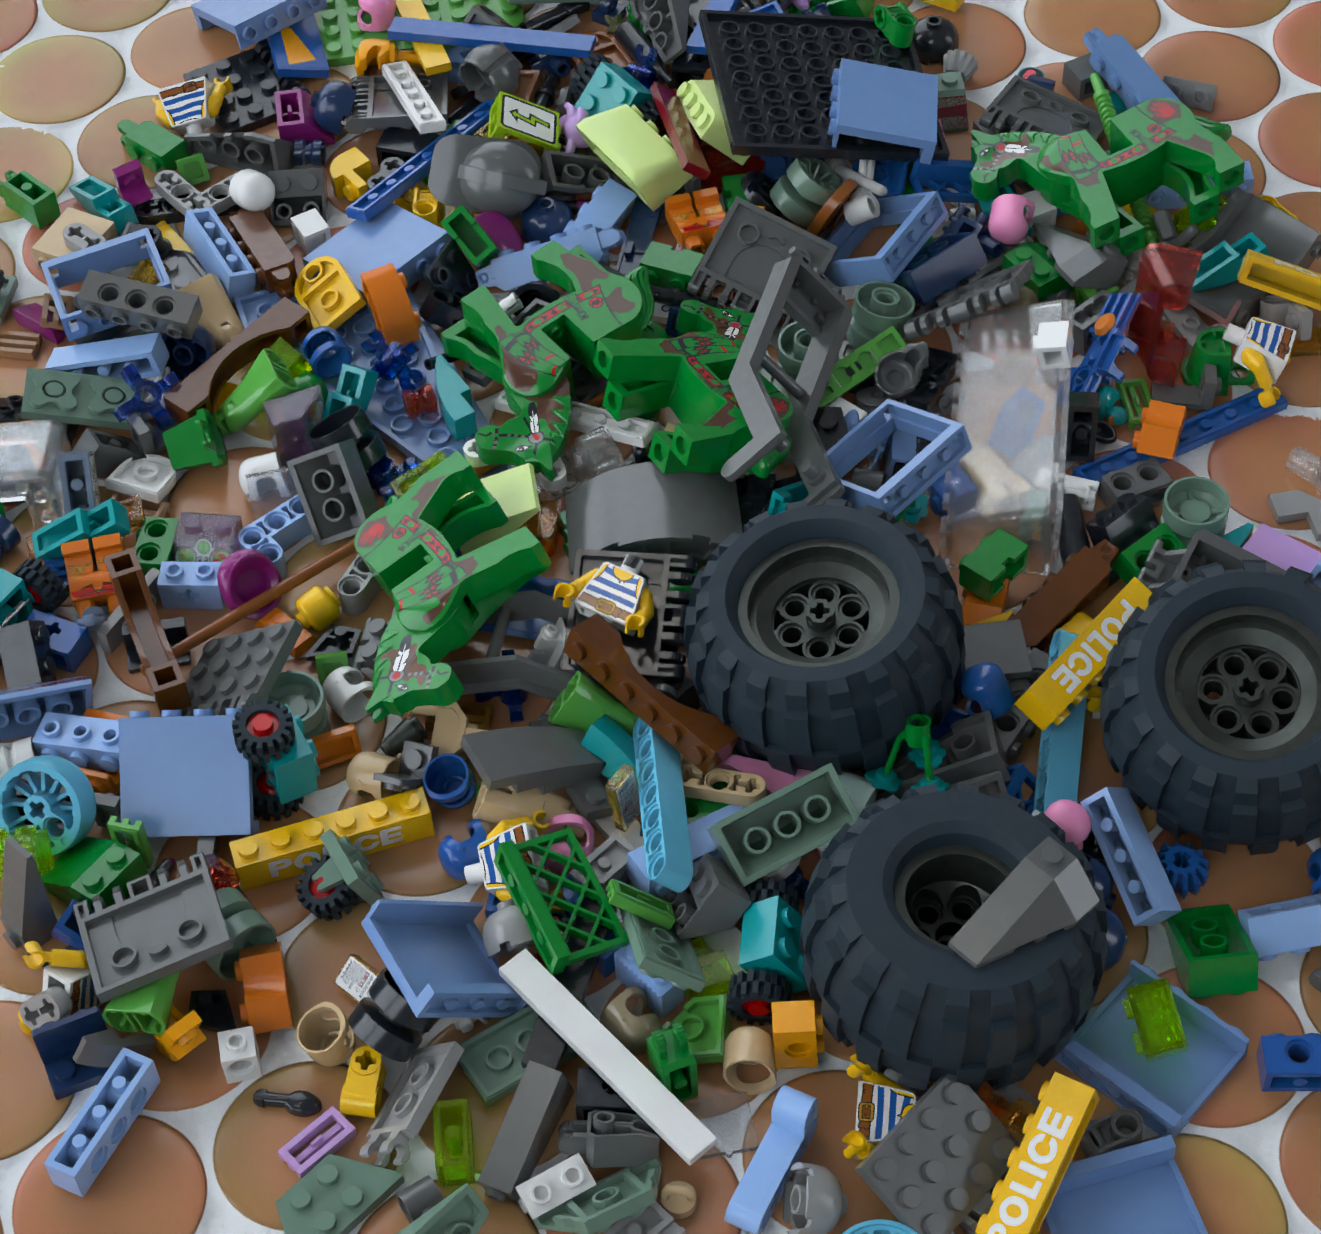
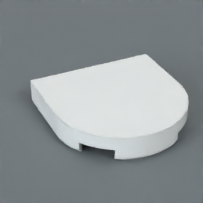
M146 454L147 458L133 460V457L122 462L105 480L106 489L159 503L175 486L177 472L173 470L171 461L168 458L155 454Z

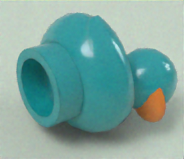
M1103 385L1097 388L1095 393L1099 394L1098 420L1102 421L1108 418V423L1114 426L1125 424L1128 419L1127 410L1122 406H1114L1115 401L1121 398L1120 392L1112 385Z

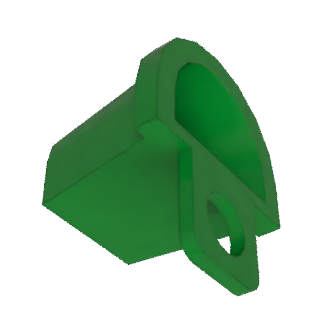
M1212 328L1200 332L1196 337L1191 353L1182 362L1180 373L1185 385L1199 386L1204 364L1216 365L1217 377L1222 378L1220 395L1215 396H1227L1228 385H1253L1255 375L1247 368L1235 361H1231V344L1222 339L1226 328ZM1242 369L1248 375L1244 378H1236L1231 374V371Z
M204 408L196 410V416L162 433L173 470L181 471L208 465L219 468L227 465L228 457L223 436L216 420L208 410Z

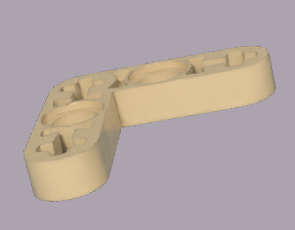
M682 754L680 755L685 797L747 807L767 796L766 782L759 775L721 768H714L707 774H704ZM719 781L728 783V786L721 790L711 787Z

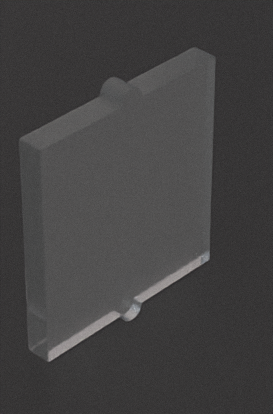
M288 467L245 475L249 491L247 500L251 501L254 519H259L298 494Z
M747 1091L722 1096L720 1093H716L714 1097L689 1101L690 1112L717 1137V1144L701 1156L700 1160L725 1155L727 1158H731L733 1154L758 1149Z

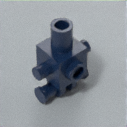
M536 53L526 56L532 70L543 71L546 75L552 73L562 78L567 76L570 70L574 68L569 57Z
M959 203L954 216L950 215L948 218L951 221L950 225L943 227L944 233L975 232L984 253L993 258H998L1003 252L1004 244L992 238L989 229L985 227L989 216L979 212L974 221L966 217L967 213H970L971 210Z

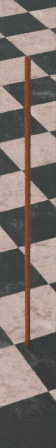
M605 391L583 404L601 407ZM488 465L473 469L477 476L481 478L501 465ZM355 538L173 645L171 649L176 658L180 657L357 551L354 545ZM141 664L139 665V669L141 673L146 677Z

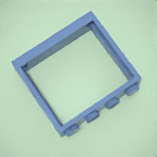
M938 191L877 198L880 205V215L856 226H851L846 218H844L826 240L838 246V249L824 275L837 287L862 285L870 281L894 282L949 214ZM901 224L875 256L848 259L874 227Z
M148 227L40 263L69 342L118 326L112 320L90 318L83 314L81 310L67 313L59 288L85 280L89 269L106 273L150 258L160 282L156 285L173 289ZM147 239L146 244L139 245L138 241ZM58 269L59 273L50 275L49 270ZM76 319L77 322L71 323L70 320Z
M887 399L833 445L827 453L846 491L838 499L848 500V502L853 503L855 509L862 510L868 504L896 517L972 449V445L964 424ZM897 429L932 441L875 492L841 479Z

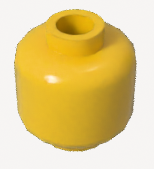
M315 585L297 599L295 605L299 613L295 617L306 630L312 626L315 630L322 631L340 616L339 606L342 603L328 586L322 588Z

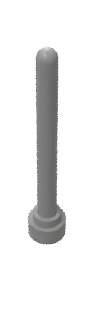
M835 158L825 160V163L838 176L846 180L851 178L860 187L878 196L886 195L887 188L884 185L847 168L845 160Z

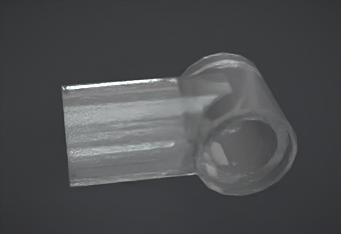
M1297 446L1291 451L1290 456L1286 460L1285 468L1316 485L1315 490L1321 496V458Z

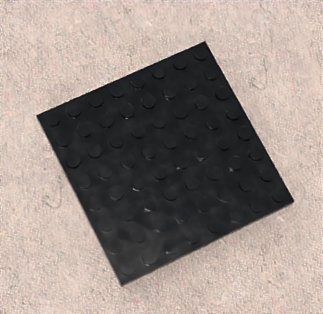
M700 9L698 19L732 155L902 162L916 161L917 158H920V148L839 134L835 148L832 147L833 135H828L831 120L829 112L832 103L830 101L833 86L831 85L834 68L839 69L841 58L923 73L913 41L912 45L908 48L893 46L876 26L874 18ZM937 116V144L932 160L948 162L950 153Z

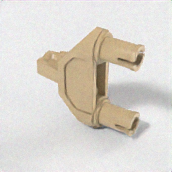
M457 702L448 706H419L408 712L412 716L436 717L430 745L439 747L438 756L454 754L466 761L468 756L461 746L462 736L464 734L487 731L478 729L475 724H470ZM399 753L397 758L401 760L402 753Z

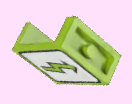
M500 91L490 108L488 137L503 139L505 134H509L543 147V152L544 149L560 152L561 143L558 142L562 126L559 125L560 113Z

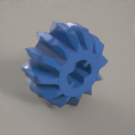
M1176 839L1172 847L1164 843L1160 848V852L1156 853L1173 891L1179 893L1184 899L1188 892L1197 895L1200 887L1205 886L1207 883L1209 860L1203 858V849H1192L1191 841L1186 846H1181Z

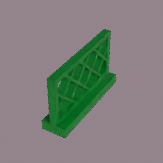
M571 827L514 844L513 840L499 844L494 863L515 905L523 914L532 939L548 971L552 975L564 972L567 965L628 946L629 938L612 905L609 904L608 898ZM566 840L572 851L570 856L566 857L550 850L552 844ZM531 851L543 856L539 867L525 862L521 853ZM546 858L565 865L561 876L542 869ZM569 867L583 873L586 878L584 886L565 878ZM538 877L557 884L553 895L539 890L536 884ZM561 886L580 894L576 905L557 898ZM583 896L598 902L601 907L599 914L579 907ZM553 905L572 913L568 924L553 918L550 912ZM575 915L595 922L591 934L571 926ZM598 924L612 929L616 938L606 941L594 936ZM569 934L586 941L585 948L571 953L565 941L567 935Z

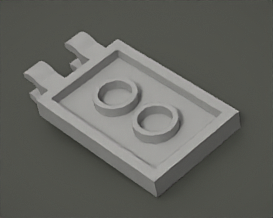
M456 1041L416 1049L368 1131L366 1137L369 1138V1141L362 1146L359 1156L362 1158L370 1157L373 1151H375L377 1159L373 1165L384 1168L389 1163L390 1153L395 1148L397 1156L392 1164L398 1166L407 1163L410 1158L409 1139L417 1137L465 1050Z

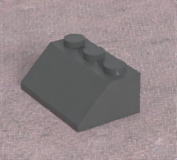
M353 438L286 461L317 547L356 535L364 521L379 510Z

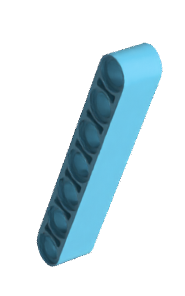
M1061 629L1055 632L1050 644L1048 667L1079 635ZM1087 695L1076 707L1072 703L1066 707L1071 713L1058 726L1052 722L1044 731L1041 730L1033 811L1036 809L1040 813H1044L1050 804L1061 799L1077 802Z
M639 717L633 728V741L647 877L666 888L681 893L689 886L692 880L693 862L680 754L678 750Z

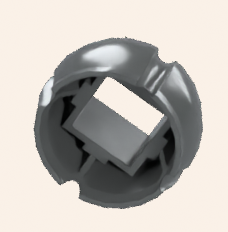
M501 42L499 45L487 44L474 48L467 54L459 66V72L468 91L474 90L476 92L475 98L483 103L486 100L495 101L500 91L513 95L519 86L520 70L523 65Z

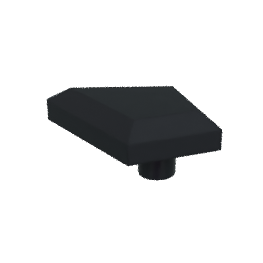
M332 624L305 654L306 661H316L315 656L317 654L347 651L348 658H352L363 634L362 629Z
M226 990L191 991L189 1013L194 1010L201 1018L202 1022L199 1028L214 1032L237 1029Z

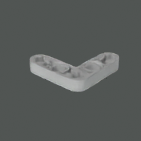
M163 170L154 177L158 194L184 216L187 210H194V205L195 209L212 207L218 215L236 204L229 192L230 181L236 173L201 193L173 170ZM183 194L189 195L186 198H177L178 196ZM227 195L223 199H215L216 196Z

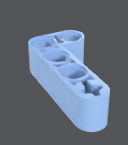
M297 494L244 527L238 534L240 550L255 549L266 554L278 569L282 580L287 575L283 551L312 533L299 495Z
M783 1085L780 1088L773 1103L771 1124L728 1204L724 1216L726 1223L751 1234H762L783 1194L785 1182L790 1181L794 1173L790 1171L792 1165L800 1162L815 1132L818 1122V1098L787 1085Z

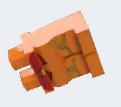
M712 187L693 191L692 199L689 192L665 197L666 221L677 243L680 245L681 252L683 249L705 254V250L708 249L726 216L719 201L717 188Z
M120 533L92 538L97 571L93 549L88 539L60 544L67 572L71 601L75 610L78 611L80 618L83 611L91 606L102 607L108 605L110 615L119 606L103 557L125 550Z

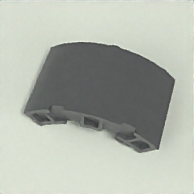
M1236 187L1218 215L1215 216V220L1218 221L1209 232L1203 230L1188 243V249L1184 251L1176 249L1170 252H1159L1146 277L1226 327L1229 323L1240 327L1248 324L1252 317L1259 318L1260 299L1273 294L1239 283L1238 280L1210 289L1193 291L1179 277L1177 272L1224 240L1231 246L1250 232L1267 246L1270 257L1308 269L1315 259L1321 257V233L1253 193Z
M653 462L631 464L602 473L578 486L565 497L570 574L572 575L574 572L576 549L690 555L697 558V563L707 565V562L711 561V553L732 532L740 535L743 534L736 480L727 481L721 475V472L663 474Z

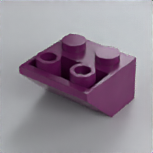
M302 89L274 92L280 139L293 142V145L296 139H306L308 143L313 142L315 139H323L326 145L335 144L334 135L321 129L314 120V107L309 105L312 97L311 94Z

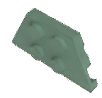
M328 1154L275 1202L284 1233L349 1234L404 1183V1178L400 1172Z
M659 1157L640 1166L626 1167L597 1181L596 1186L534 1219L535 1226L538 1229L576 1234H598L609 1230L613 1223L625 1217H634L643 1213L647 1206L656 1202L662 1172Z

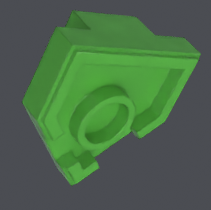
M727 994L693 997L683 1006L684 1010L671 1022L667 1021L662 1026V1029H672V1024L682 1023L687 1035L688 1044L697 1064L723 1062L725 1040L730 1032H732L733 1022L727 1010Z

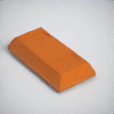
M276 607L255 624V627L263 628L275 625L276 623L292 621L293 619ZM303 628L290 655L297 660L318 639Z

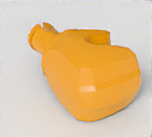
M364 39L361 41L355 55V70L358 76H365L367 66L378 65L379 70L382 69L381 65L400 61H407L410 66L422 67L415 50H398L395 42H390V40Z

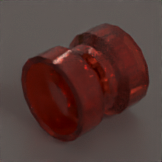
M431 384L423 385L416 391L412 389L401 391L408 419L416 418L420 413L424 412L428 414L438 412Z

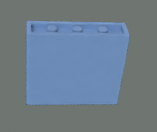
M200 0L191 5L199 29L204 31L217 25L236 35L241 50L328 7L326 0Z
M841 58L839 69L834 68L831 85L833 86L830 96L832 103L829 112L831 120L828 135H833L832 147L836 148L839 134L920 148L919 163L930 165L937 144L938 76Z
M391 203L368 222L361 220L353 221L302 258L304 266H306L310 261L318 257L330 256L335 258L346 268L365 299L360 277L361 273L393 263L396 271L404 274L408 288H410L424 277L425 271L451 238L445 229ZM320 271L316 272L313 277L318 276ZM366 301L370 314H372L368 302Z
M226 708V715H214V709H193L194 716H182L181 710H161V717H150L149 711H129V718H118L121 822L123 818L130 819L132 825L135 824L136 820L143 821L147 837L251 835L260 833L259 820H254L252 756L247 760L243 758V752L239 754L233 736L232 720H235L234 715L237 711L242 713V709Z
M378 899L361 922L365 932L416 1018L508 1017L529 1005L499 975L501 965L495 956L491 959L487 957L482 935L473 922L484 907L482 903Z
M1133 959L1130 962L1128 975L1085 1020L1081 1027L1072 1035L1071 1041L1054 1060L1121 1108H1130L1137 1111L1142 1116L1143 1124L1163 1137L1171 1134L1174 1140L1244 1060L1250 1039L1239 1028L1230 1026L1218 1018L1210 1008L1199 1005L1190 999L1181 988L1170 985L1158 977L1153 969L1148 966H1142Z
M1171 1134L1070 1163L1043 1222L1048 1234H1208L1174 1159L1176 1145Z

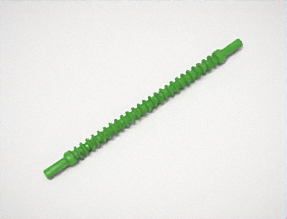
M1094 72L1090 75L1095 92L1093 99L1110 145V118L1116 116V111L1109 91L1104 88L1100 74ZM1144 196L1130 203V208L1132 209L1133 217L1145 227V247L1148 249L1153 264L1160 252L1158 246L1160 239Z

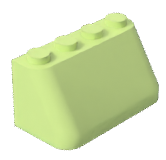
M689 80L688 82H683L677 90V96L681 101L687 118L699 137L743 166L750 155H732L714 80Z
M624 104L582 119L576 125V128L590 149L653 212L665 202V197L672 196L694 176L683 171L671 140L666 135L661 137L658 134L660 132L651 120L645 122L642 119L644 115L634 104L631 107Z

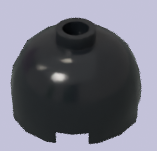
M937 15L926 16L917 20L913 44L920 64L928 65V61H941V65H943V55L948 50L954 51L958 49L959 34L950 20Z

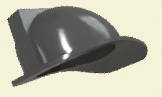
M452 134L443 137L435 144L428 187L432 195L443 204L456 208L463 205L469 211L479 214L493 211L504 215L508 220L521 218L522 212L531 206L537 194H546L548 182L540 179L542 169L540 157L528 144L511 139Z

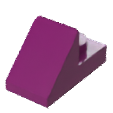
M138 159L112 169L119 198L131 203L132 207L153 198V194L145 182L143 169Z

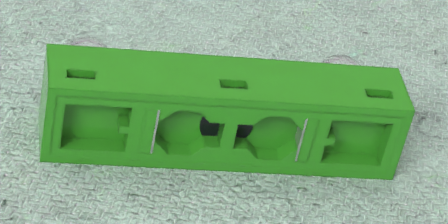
M893 325L834 364L818 407L830 405L839 397H842L874 376V368L884 355L905 348L906 343Z

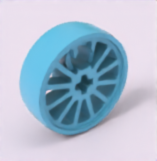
M53 755L35 756L13 766L0 780V829L6 838L12 836L33 856L47 857L66 852L79 844L91 830L96 817L95 794L86 775L72 762ZM40 771H41V779H40L39 775L37 774V772H40ZM23 775H25L29 784L22 780ZM62 786L66 790L64 793H60ZM17 790H18L19 792H21L22 794H24L25 796H27L28 799H27V798H17V797H16V792H17ZM69 796L71 802L65 801V797ZM17 806L24 807L25 815L20 816ZM26 819L33 823L31 829L25 825L24 821ZM59 819L64 824V829L62 830L58 828L56 823ZM40 830L42 831L44 838L39 837L38 833L40 832Z

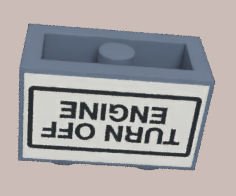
M93 450L66 452L57 456L65 515L78 507L89 511L100 504Z

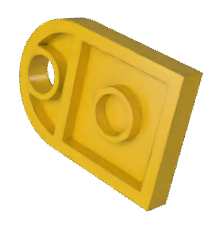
M322 256L310 261L301 270L295 282V297L300 306L309 311L314 329L320 326H328L336 330L367 304L346 268L338 260L330 256ZM320 271L319 274H318V276H317L316 278L312 279L313 276H314V274H315L316 272Z

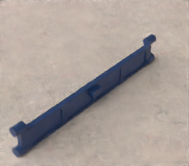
M637 196L626 231L627 239L622 245L615 270L625 275L639 267V262L650 243L654 241L664 203L653 212Z

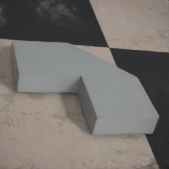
M1300 490L1268 495L1267 502L1277 524L1307 519L1316 541H1321V499Z

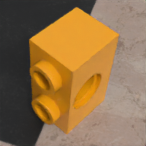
M814 1000L771 1002L776 1069L818 1067L817 1054L824 1053L823 1020L821 1014H815Z

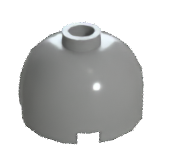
M513 899L498 903L496 905L498 911L491 914L483 926L482 938L488 959L494 956L495 958L515 954L525 948H531L530 945L534 944L525 918L520 909L515 905Z
M796 1162L790 1169V1171L796 1172L793 1181H786L783 1191L784 1223L791 1221L792 1230L787 1231V1233L827 1234L837 1225L841 1215L846 1213L848 1205L847 1195L843 1193L842 1186L836 1175L826 1167L812 1163Z

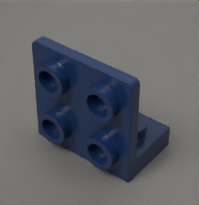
M99 1006L81 1009L73 1015L57 1021L44 1023L41 1027L31 1031L56 1100L98 1085L109 1067L76 1064L73 1060V1056L83 1036L108 1029Z

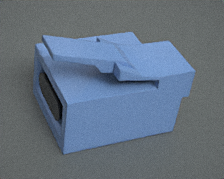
M898 429L895 430L881 443L871 470L874 469L877 461L882 458L886 446L885 472L887 482L916 456L915 435Z

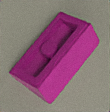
M36 302L13 309L18 324L35 333H40L42 337L58 345L67 337L65 330L40 327L43 306ZM48 310L47 321L53 322L54 312Z

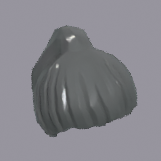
M924 341L909 343L905 348L892 351L879 360L874 368V379L876 386L883 395L890 398H901L916 389V386L921 381L923 370L929 367L928 344Z

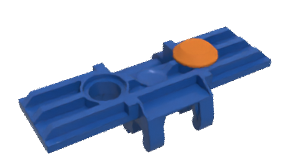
M1113 293L1109 295L1094 327H1090L1088 331L1092 335L1090 338L1092 343L1081 365L1078 368L1071 367L1068 373L1070 375L1055 403L1053 414L1056 416H1066L1068 391L1095 393L1100 384H1110L1112 379L1122 383L1125 374L1116 367L1114 361L1117 355H1124L1126 351L1131 355H1136L1139 346L1124 336L1143 297L1141 293Z

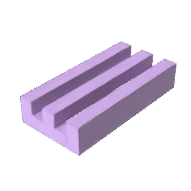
M332 1106L277 1151L279 1158L286 1162L288 1167L295 1171L297 1176L302 1179L328 1154L334 1155L356 1137V1128ZM332 1122H337L323 1135H319L317 1138H315L311 1142V1145H309L299 1155H297L295 1158L292 1156L303 1146H305L309 1141H311L315 1136L322 1132L326 1127H328Z

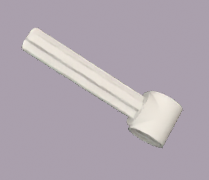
M860 159L858 173L873 180L875 160ZM859 186L856 192L851 195L850 201L844 203L843 212L847 222L851 226H856L880 215V205L872 192Z

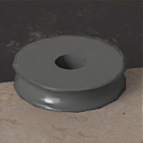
M876 385L860 389L855 396L857 399L855 405L867 413H872L887 399L899 402L898 398H890L883 395Z

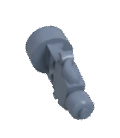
M91 606L85 609L81 618L76 619L79 626H86L90 631H97L105 621H108L105 610L101 607Z

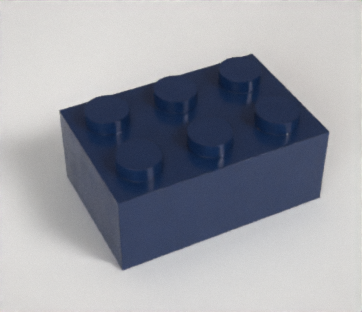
M975 232L944 233L922 247L892 283L910 292L915 300V304L929 305L937 300V295L941 292H948L958 287V282L963 278L967 279L977 275L980 272L979 268L987 264L988 260Z

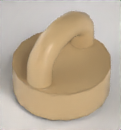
M673 1181L661 1190V1206L674 1219H685L693 1214L697 1206V1196L692 1185L684 1181Z

